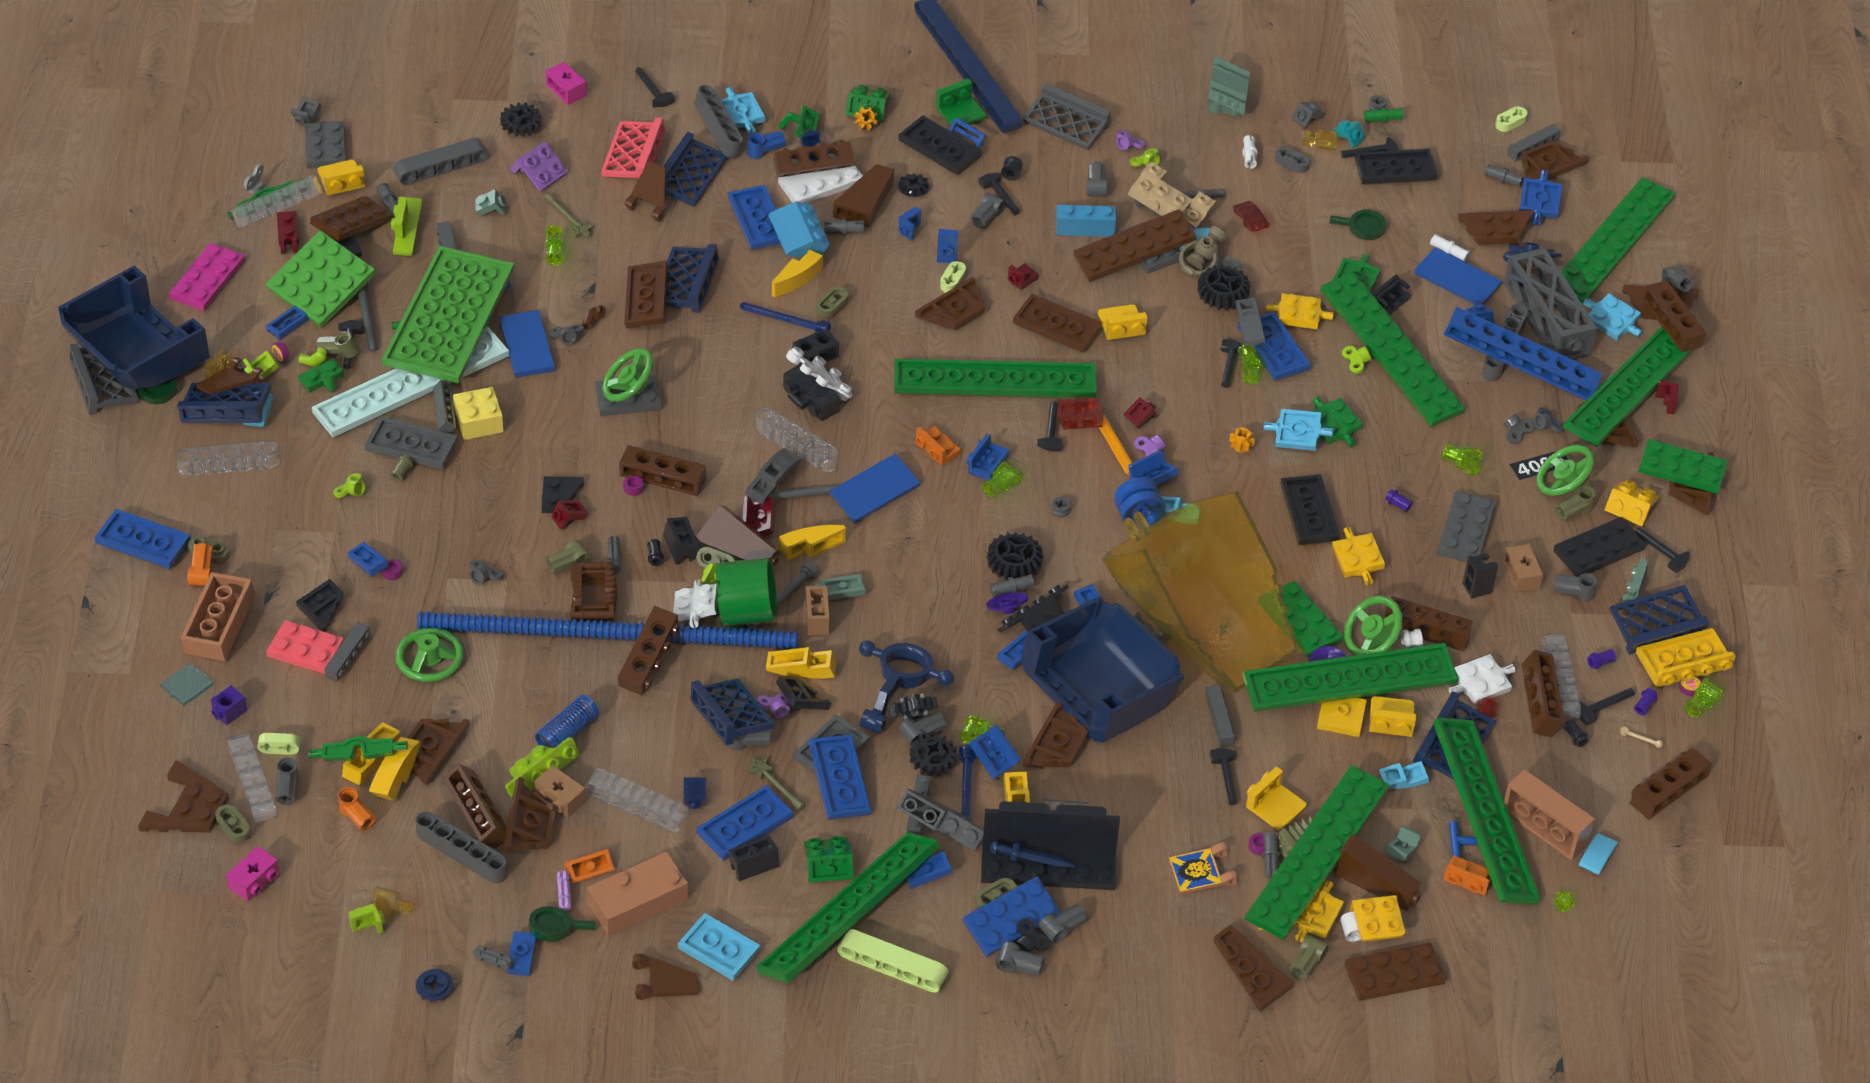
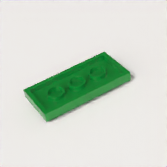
M1648 439L1638 472L1718 494L1728 460Z
M1295 580L1260 596L1259 602L1307 658L1319 647L1335 646L1343 641V635Z

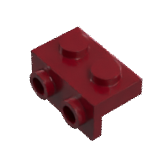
M745 496L742 505L743 520L762 536L773 534L776 502L770 497L761 504L757 501L753 502L749 496Z

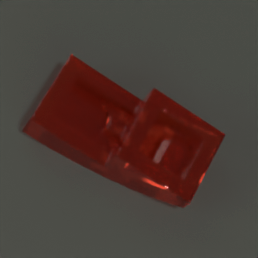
M1246 201L1233 205L1234 213L1243 219V226L1251 232L1270 227L1264 214L1253 202Z

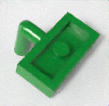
M803 105L799 115L788 112L778 124V127L784 130L791 120L796 122L794 135L811 144L815 138L820 113Z
M331 359L298 375V381L309 393L323 386L330 392H334L336 389L335 380L343 377L344 371L334 359Z

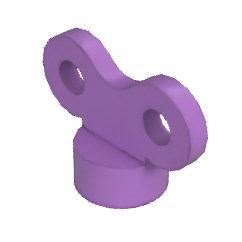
M1118 130L1116 133V144L1121 150H1126L1132 146L1144 148L1146 145L1145 141L1132 137L1127 131Z
M1157 434L1150 438V440L1145 436H1140L1134 442L1138 451L1145 452V457L1166 447Z
M778 693L775 697L761 695L757 698L760 706L764 709L770 708L777 719L784 718L790 711V703L783 693Z

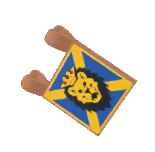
M1220 842L1211 848L1168 857L1179 895L1218 886L1237 885L1236 871L1231 870L1220 876L1214 857L1224 858L1227 856L1228 847L1225 842Z

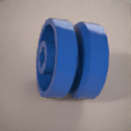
M1138 477L1128 480L1119 486L1114 493L1113 500L1124 525L1130 529L1147 528L1158 522L1165 513L1166 506L1155 482L1150 478Z

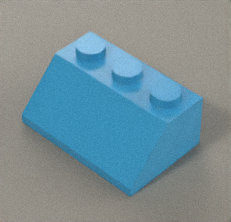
M793 202L768 215L786 255L803 258L809 250L823 255L830 243L811 204Z
M1056 205L1055 207L1056 235L1109 237L1115 233L1116 211L1114 206Z

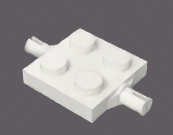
M698 579V583L697 580L694 581L693 588H683L675 591L673 613L678 615V621L690 620L689 625L694 628V626L698 627L700 618L716 615L718 603L717 583L703 585V582Z
M1491 654L1454 667L1458 685L1449 687V693L1451 694L1452 691L1457 694L1463 692L1474 705L1511 691L1512 685L1506 678V675L1515 673V667H1513V664L1501 668Z

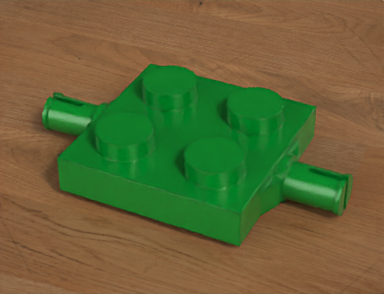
M1363 253L1359 261L1343 258L1333 280L1354 272L1371 293L1381 269L1369 265L1367 262L1370 256Z
M1319 396L1314 397L1312 402L1317 409L1310 412H1321V427L1333 428V437L1321 435L1323 440L1328 445L1336 441L1345 440L1350 448H1352V445L1354 447L1357 442L1351 435L1362 429V422L1341 397L1326 404L1323 403Z

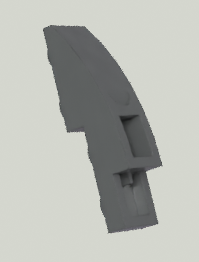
M1255 297L1236 300L1235 306L1245 346H1257L1265 342Z
M786 448L781 449L759 470L757 477L746 489L745 494L763 504L779 484L782 485L802 458Z
M908 788L896 809L931 829L939 830L974 851L983 837L984 829L967 820L966 816Z

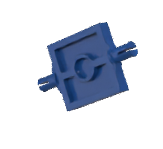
M1545 170L1540 172V179L1524 178L1519 211L1533 210V225L1535 226L1537 220V226L1541 225L1542 217L1557 219L1562 184L1549 181V172L1547 170L1545 176Z

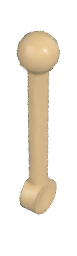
M1627 727L1620 728L1622 736L1629 735L1654 744L1657 748L1663 747L1661 740L1656 741L1629 731Z

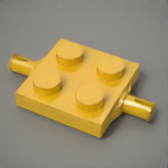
M1282 293L1281 301L1278 305H1266V312L1274 311L1277 313L1283 325L1318 329L1320 319H1333V312L1322 311L1320 307L1321 298Z
M1346 527L1343 530L1346 539L1332 542V548L1344 578L1362 576L1365 585H1371L1374 582L1371 573L1385 569V563L1372 533L1354 536L1352 528L1348 527L1347 529Z
M1329 880L1325 881L1321 890L1318 891L1296 923L1295 927L1299 928L1295 936L1297 941L1300 939V942H1303L1307 933H1312L1324 939L1327 938L1344 904V901L1334 898L1329 894L1333 887L1331 881L1329 885Z

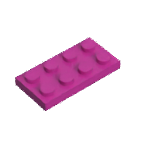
M209 243L169 292V299L205 311L244 263L245 256Z

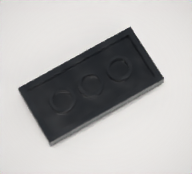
M924 115L898 135L899 141L956 175L979 158L982 152L978 147Z
M1430 149L1355 153V162L1361 184L1435 181L1437 179V172Z
M1321 474L1281 478L1280 485L1298 545L1338 541L1340 534Z
M1620 517L1554 545L1553 551L1574 576L1579 577L1581 574L1592 573L1643 551L1646 544L1629 524Z

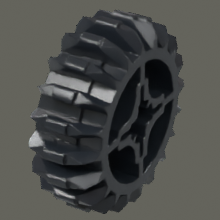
M1222 264L1220 267L1216 265L1213 268L1207 267L1206 271H1203L1198 279L1197 291L1200 299L1204 301V304H1210V308L1215 306L1218 310L1220 308L1225 310L1231 308L1234 310L1236 300L1246 299L1250 295L1248 276L1244 275L1243 271H1238L1237 267L1231 268L1230 264L1228 267H1224Z
M1007 531L1005 536L1000 534L998 539L994 538L987 552V561L992 573H997L998 578L1004 577L1005 580H1008L1009 577L1018 578L1029 574L1037 575L1038 570L1042 567L1044 557L1042 546L1039 545L1038 540H1033L1032 535L1026 537L1025 533L1019 535L1016 531L1014 534H1010Z

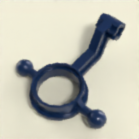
M869 640L863 641L859 646L860 654L864 657L872 655L879 657L882 675L886 682L879 691L874 709L872 711L865 709L863 712L860 726L881 734L887 723L888 717L885 714L889 702L899 687L915 688L924 684L931 677L937 679L942 686H949L954 681L953 673L946 669L942 671L933 669L934 662L932 656L927 650L918 645L896 643L882 650L876 648L875 644ZM909 660L919 664L923 670L918 673L906 674L894 670L889 665V662Z

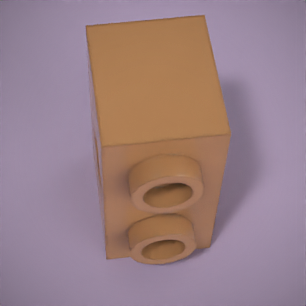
M1530 544L1506 547L1503 563L1515 591L1540 589L1541 582L1544 579V570L1539 566L1537 554L1533 552Z
M806 586L807 634L829 635L827 586Z
M553 765L534 781L535 790L542 795L544 800L549 801L556 808V812L562 813L566 817L571 816L586 802V788Z

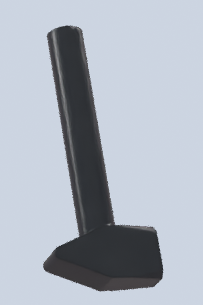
M641 67L635 70L636 74L655 97L652 100L653 108L666 107L675 102L673 94L671 92L661 93Z
M1387 137L1385 145L1341 151V157H1355L1357 152L1399 150V148L1392 139Z
M1001 173L986 174L978 179L983 189L992 187L999 197L1005 200L1006 206L1013 215L1020 213L1019 208L998 183L1001 181Z
M348 320L338 323V329L342 332H349L354 338V334L363 333V321ZM344 357L343 367L350 369L352 358Z
M1223 339L1221 351L1228 353L1221 386L1224 388L1229 387L1236 354L1244 353L1246 348L1245 345L1231 339Z
M1055 401L1050 403L1046 438L1037 440L1038 447L1052 452L1061 451L1062 439L1054 437L1058 403Z
M1640 527L1635 530L1641 539L1671 559L1668 563L1669 569L1678 573L1685 568L1689 552L1678 555Z
M1629 688L1590 706L1577 701L1576 710L1578 717L1587 726L1595 723L1598 718L1595 712L1634 696V691L1632 688Z
M1225 748L1210 750L1211 763L1221 764L1229 805H1236L1237 797L1230 761L1236 759L1237 752Z

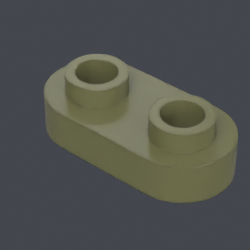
M843 287L831 288L817 301V314L821 317L833 316L847 303V290Z
M198 536L192 538L188 543L191 556H193L195 544L205 543L213 546L212 563H224L229 558L228 546L222 542Z
M703 547L696 555L698 564L703 568H706L711 562L737 561L735 556L713 547ZM708 553L712 556L710 561L706 558Z
M222 805L216 810L217 824L231 841L240 843L249 838V824L235 806Z
M1001 878L981 889L976 895V907L980 908L986 905L983 901L991 902L1004 895L1001 892L1002 890L1009 892L1017 888L1015 882L1008 878Z

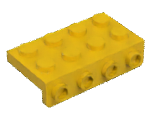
M1713 628L1640 646L1636 649L1638 658L1656 687L1668 686L1679 682L1681 679L1687 681L1694 676H1706L1713 672L1728 670L1733 667L1736 657L1734 652L1726 650Z

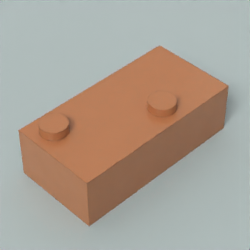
M211 572L180 638L185 654L226 662L256 596L251 579Z
M1525 769L1508 784L1504 803L1512 819L1570 860H1573L1588 846L1595 818L1588 812L1580 809Z
M664 852L586 887L587 904L609 936L688 900V883L668 853Z

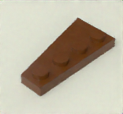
M1232 925L1214 936L1215 945L1260 1012L1293 988L1294 982Z

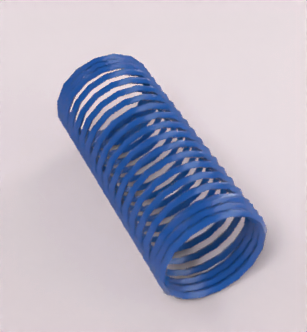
M586 695L578 696L576 700L571 702L557 716L552 718L549 723L535 733L537 744L552 748L543 738L545 736L546 740L555 748L561 743V740H565L564 738L575 737V735L599 716V709L596 703ZM582 703L590 710L591 714H590L589 711L582 705Z

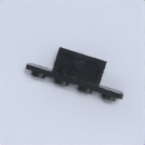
M1066 584L1061 588L1057 585L1048 591L1050 593L1048 597L1045 598L1044 595L1032 601L1034 606L1029 608L1026 605L1017 611L1019 616L1013 618L1011 615L1001 622L1003 626L997 629L998 632L1004 631L1019 620L1026 631H1029L1042 623H1046L1064 614V611L1054 597L1068 589L1069 586Z

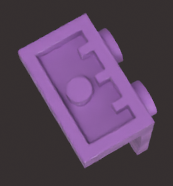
M546 141L517 159L510 167L514 174L520 170L522 173L525 172L539 191H542L568 172Z

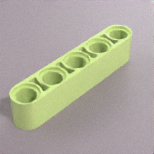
M853 929L846 932L837 949L838 953L847 960L933 993L940 990L949 973L947 967L937 961Z

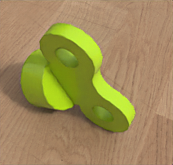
M1148 149L1143 155L1131 158L1130 165L1140 166L1144 164L1147 166L1150 162L1159 165L1160 157L1158 156V150Z
M1347 346L1342 350L1344 359L1351 361L1349 368L1354 374L1363 372L1365 368L1364 363L1372 360L1365 346L1358 350L1354 346Z
M355 473L350 475L345 484L333 490L334 496L342 498L348 493L357 497L362 496L366 485L362 481L361 474Z

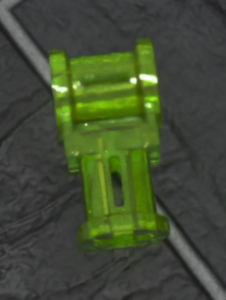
M550 225L545 229V236L547 237L545 241L547 248L545 260L550 265H559L563 261L561 254L563 246L561 236L563 232L562 228L558 225Z
M1243 344L1238 348V355L1242 359V379L1245 383L1255 384L1260 380L1258 372L1261 368V361L1258 359L1257 354H1255V346H1245Z
M1447 443L1443 449L1441 459L1456 462V467L1464 470L1468 475H1477L1481 471L1480 462L1483 459V453L1476 448L1463 446L1462 449L1452 446L1451 443Z
M1004 461L993 471V476L989 481L982 482L981 488L988 497H995L1000 489L1007 491L1009 488L1015 487L1021 481L1023 473L1020 470L1016 471L1010 466L1009 462Z
M1705 678L1695 690L1693 699L1684 704V709L1690 716L1694 718L1699 717L1704 708L1709 710L1721 700L1725 690L1723 688L1719 689L1711 684L1708 678Z
M969 715L965 718V727L960 732L959 737L964 743L969 744L973 739L984 734L992 727L989 726V721L982 720L975 715ZM1002 727L1000 730L1005 734L1006 728Z

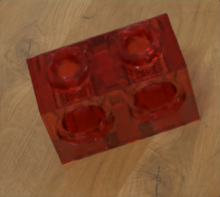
M1098 398L1058 401L1057 419L1063 430L1103 427L1104 408Z

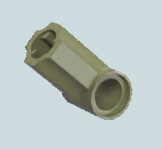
M347 331L341 332L337 336L319 337L317 340V349L324 348L328 354H343L345 358L354 357L360 349L352 335Z
M1590 486L1580 487L1577 494L1556 504L1555 510L1561 520H1568L1581 512L1588 513L1592 511L1596 492Z
M573 540L567 544L564 550L546 557L548 568L554 574L569 568L570 562H590L591 560L590 553L580 540Z
M1307 935L1300 946L1298 955L1290 965L1289 971L1297 979H1307L1317 962L1320 963L1325 957L1329 945Z

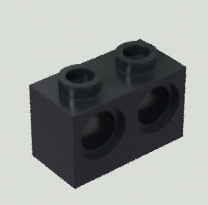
M827 328L798 339L792 345V349L793 347L800 348L804 352L803 357L811 363L816 355L822 357L826 362L839 357V342Z

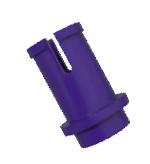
M1391 489L1385 498L1389 505L1393 504L1406 513L1413 504V501L1399 494L1398 490Z
M1612 649L1601 653L1593 652L1588 656L1587 662L1591 668L1599 669L1602 665L1614 663L1616 661V654Z
M1651 688L1642 691V697L1634 707V710L1639 715H1646L1651 705L1657 702L1658 694Z

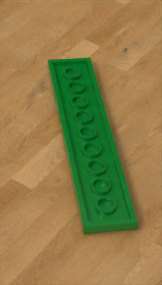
M1642 177L1561 271L1562 275L1582 305L1587 297L1591 298L1673 201L1675 192ZM1556 284V290H1555V291L1559 293V290H1558V287H1557V284Z
M1354 272L1321 285L1320 291L1430 427L1464 414L1465 407Z
M1661 326L1565 421L1563 428L1598 447L1657 388L1658 382L1664 381L1695 349L1681 352Z
M895 359L894 393L1096 398L1095 363Z
M1445 643L1247 670L1242 675L1254 712L1456 684L1458 680Z
M1437 717L1433 722L1499 902L1537 905L1541 900L1474 721Z
M1350 765L1246 913L1245 920L1285 941L1338 864L1341 849L1351 834L1358 835L1389 790L1390 784Z
M906 832L756 966L758 974L786 983L794 980L801 971L810 966L821 953H824L831 944L841 938L860 918L871 911L880 900L885 898L897 885L901 884L909 874L917 870L919 865L927 858H930L940 848L938 840Z

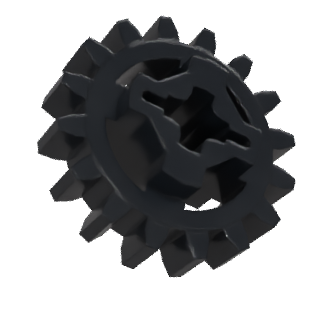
M517 102V106L510 104V108L505 107L504 112L500 113V125L503 127V131H508L509 135L515 133V137L518 134L525 137V133L532 135V131L537 132L538 127H541L542 116L539 113V109H534V105L527 106L526 102L524 105H520Z
M924 693L912 694L899 698L900 703L891 705L890 710L892 717L903 716V720L910 718L918 719L929 715L928 711L936 709L938 705L934 696L925 697Z
M928 733L925 739L919 736L918 742L913 741L909 755L910 763H914L915 770L920 768V774L928 772V776L931 777L933 773H936L939 777L940 772L943 771L947 774L949 768H954V762L957 761V748L953 747L952 740L946 742L945 735L942 738H938V733H935L934 737H931Z

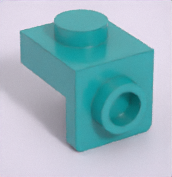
M1344 120L1331 130L1333 137L1348 138L1351 147L1357 146L1365 139L1360 122Z

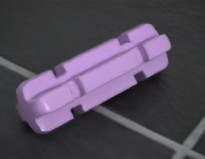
M566 870L559 871L557 873L559 908L570 911L569 872Z

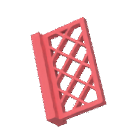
M655 117L654 122L620 121L601 171L602 177L640 178L647 162L655 163L666 133L663 118ZM624 128H632V130L626 133L623 132ZM644 129H650L644 134L641 132ZM636 133L639 135L638 137L632 140L629 138L635 135ZM623 140H626V141H627V143H625V144H623V145H621V146L618 144L619 142H621V141H623ZM644 140V144L640 145L639 147L636 145L637 143ZM631 146L634 148L629 152L625 151L627 148ZM620 152L623 154L622 156L616 159L613 157L614 155ZM638 153L641 155L635 159L632 158V156ZM626 159L630 161L624 165L620 164V162ZM615 165L618 167L615 170H608ZM633 166L636 167L635 171H627V169Z

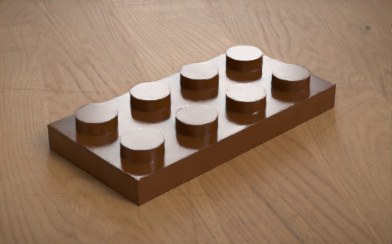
M362 196L312 216L310 224L333 239L341 241L391 221L393 213L384 206L372 201L371 198Z
M666 261L628 266L624 320L626 329L665 323L668 277Z
M1032 293L1013 317V324L1081 352L1086 350L1102 326L1100 321Z
M1431 942L1345 959L1344 963L1359 1001L1442 985L1446 982V977Z

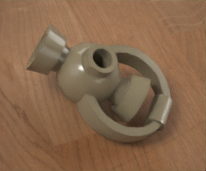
M1211 226L1208 236L1186 244L1179 254V264L1182 271L1191 277H1200L1202 272L1206 271V269L1202 270L1205 264L1204 260L1210 259L1213 261L1208 268H1213L1217 263L1218 244L1226 240V234L1220 228ZM1191 249H1195V253L1186 258L1189 265L1184 264V254Z

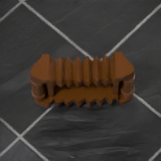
M613 561L570 562L571 582L574 589L571 604V621L577 619V621L583 619L584 622L587 620L591 622L594 620H614L617 583L615 571L613 570Z

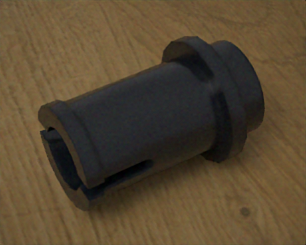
M651 539L650 542H647L649 551L648 562L653 566H659L664 561L661 543L657 539Z
M1569 720L1565 723L1566 726H1563V729L1573 739L1572 743L1574 745L1582 747L1588 743V734L1580 729L1575 720Z

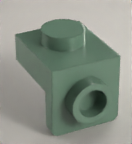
M494 189L475 199V212L482 216L496 209L501 215L506 214L507 201L503 195H500Z
M1402 826L1398 836L1388 844L1385 852L1391 854L1394 859L1405 862L1415 854L1422 835L1406 826Z

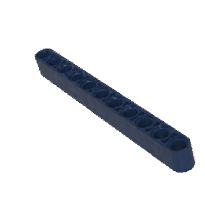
M936 0L916 1L914 8L917 16L963 80L969 78L972 82L973 94L1002 133L1021 128L1022 121L1019 113Z

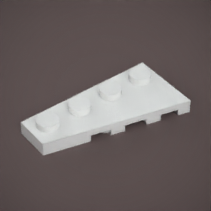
M856 166L778 177V184L792 203H809L849 189L862 177V174Z

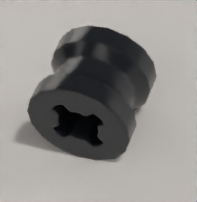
M1008 156L1004 160V165L1001 169L1002 176L1011 181L1018 179L1023 166L1022 161L1018 157Z

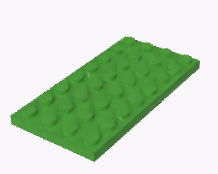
M439 246L382 358V365L459 383L515 269L514 263Z

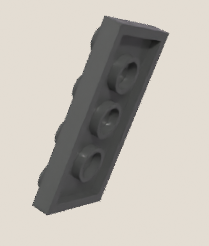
M380 416L365 444V450L394 458L408 455L413 459V463L443 470L458 442L457 435Z
M1455 491L1437 555L1467 562L1468 556L1475 557L1480 555L1496 501Z

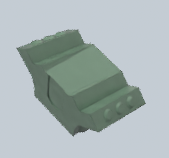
M1214 56L1207 111L1216 114L1228 113L1233 116L1244 115L1250 72L1243 69V67L1236 66L1234 63H1229L1225 59Z

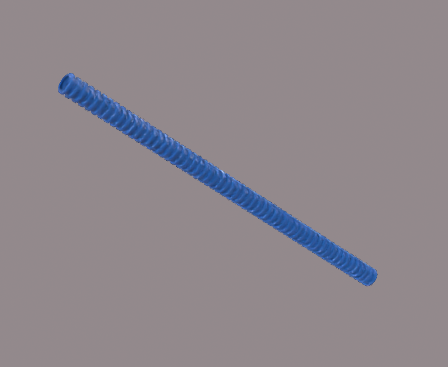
M419 611L417 617L418 629L438 628L445 629L446 631L450 629L452 632L456 630L462 632L465 630L466 633L472 631V633L476 631L482 633L485 631L486 634L492 632V634L496 632L502 634L505 632L506 635H509V633H512V635H516V633L522 635L525 633L526 636H529V634H532V636H536V634L543 636L545 634L546 637H549V635H552V637L559 635L561 638L564 635L566 638H569V636L573 638L579 636L580 639L586 637V639H589V637L593 639L599 637L600 640L606 638V640H609V638L613 640L619 638L620 641L626 639V641L630 639L636 641L644 627L642 622L639 625L637 622L633 624L627 622V624H624L623 621L617 623V621L613 623L607 621V623H604L603 620L597 622V620L593 622L587 620V622H584L583 619L577 621V619L573 621L567 619L564 621L563 618H560V620H557V618H553V620L547 618L544 620L543 617H540V619H537V617L530 619L527 616L525 619L523 616H520V618H517V616L510 618L509 615L503 617V615H500V617H497V615L490 617L489 614L483 616V614L479 616L473 614V616H470L469 613L463 615V613L459 615L453 613V615H450L449 612L443 614V612L439 614L433 612L430 614L429 611L426 613ZM680 625L677 635H673L670 641H673V643L678 641L680 644H683V642H686V644L693 642L694 645L697 642L700 645H703V643H706V645L713 643V646H716V644H720V646H723V644H726V646L733 644V647H736V645H740V647H743V645H746V647L753 645V648H756V646H760V648H763V646H766V648L773 646V649H776V647H780V649H783V647H786V649H790V647L796 649L798 648L797 631L791 633L790 630L784 632V630H781V632L774 630L772 632L770 629L764 631V629L757 631L754 628L753 631L750 628H747V630H744V628L737 630L736 627L734 629L727 627V629H724V627L717 629V626H714V628L707 626V628H704V626L697 628L694 626L692 628L690 625H687V627ZM657 631V632H655L654 634H655V635H662V634H664V632H662V631Z

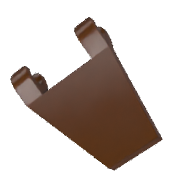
M650 161L647 162L631 195L624 203L627 209L635 210L638 199L655 205L656 208L652 211L651 216L657 222L662 220L665 212L666 168Z
M234 357L227 367L198 383L196 386L198 389L211 395L254 382L260 383L265 380V377L259 375L263 372V369L259 367L254 368L249 376L240 373L244 370L242 365H238L242 362V359Z
M637 953L633 955V968L639 970L649 966L651 986L646 984H638L636 986V999L644 1000L653 996L698 995L696 973L644 954Z

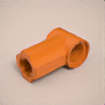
M205 543L194 545L192 565L189 567L187 575L188 585H206L212 572L213 546Z
M346 787L339 791L340 813L348 816L360 831L370 829L376 822V816L358 798V792L351 787Z

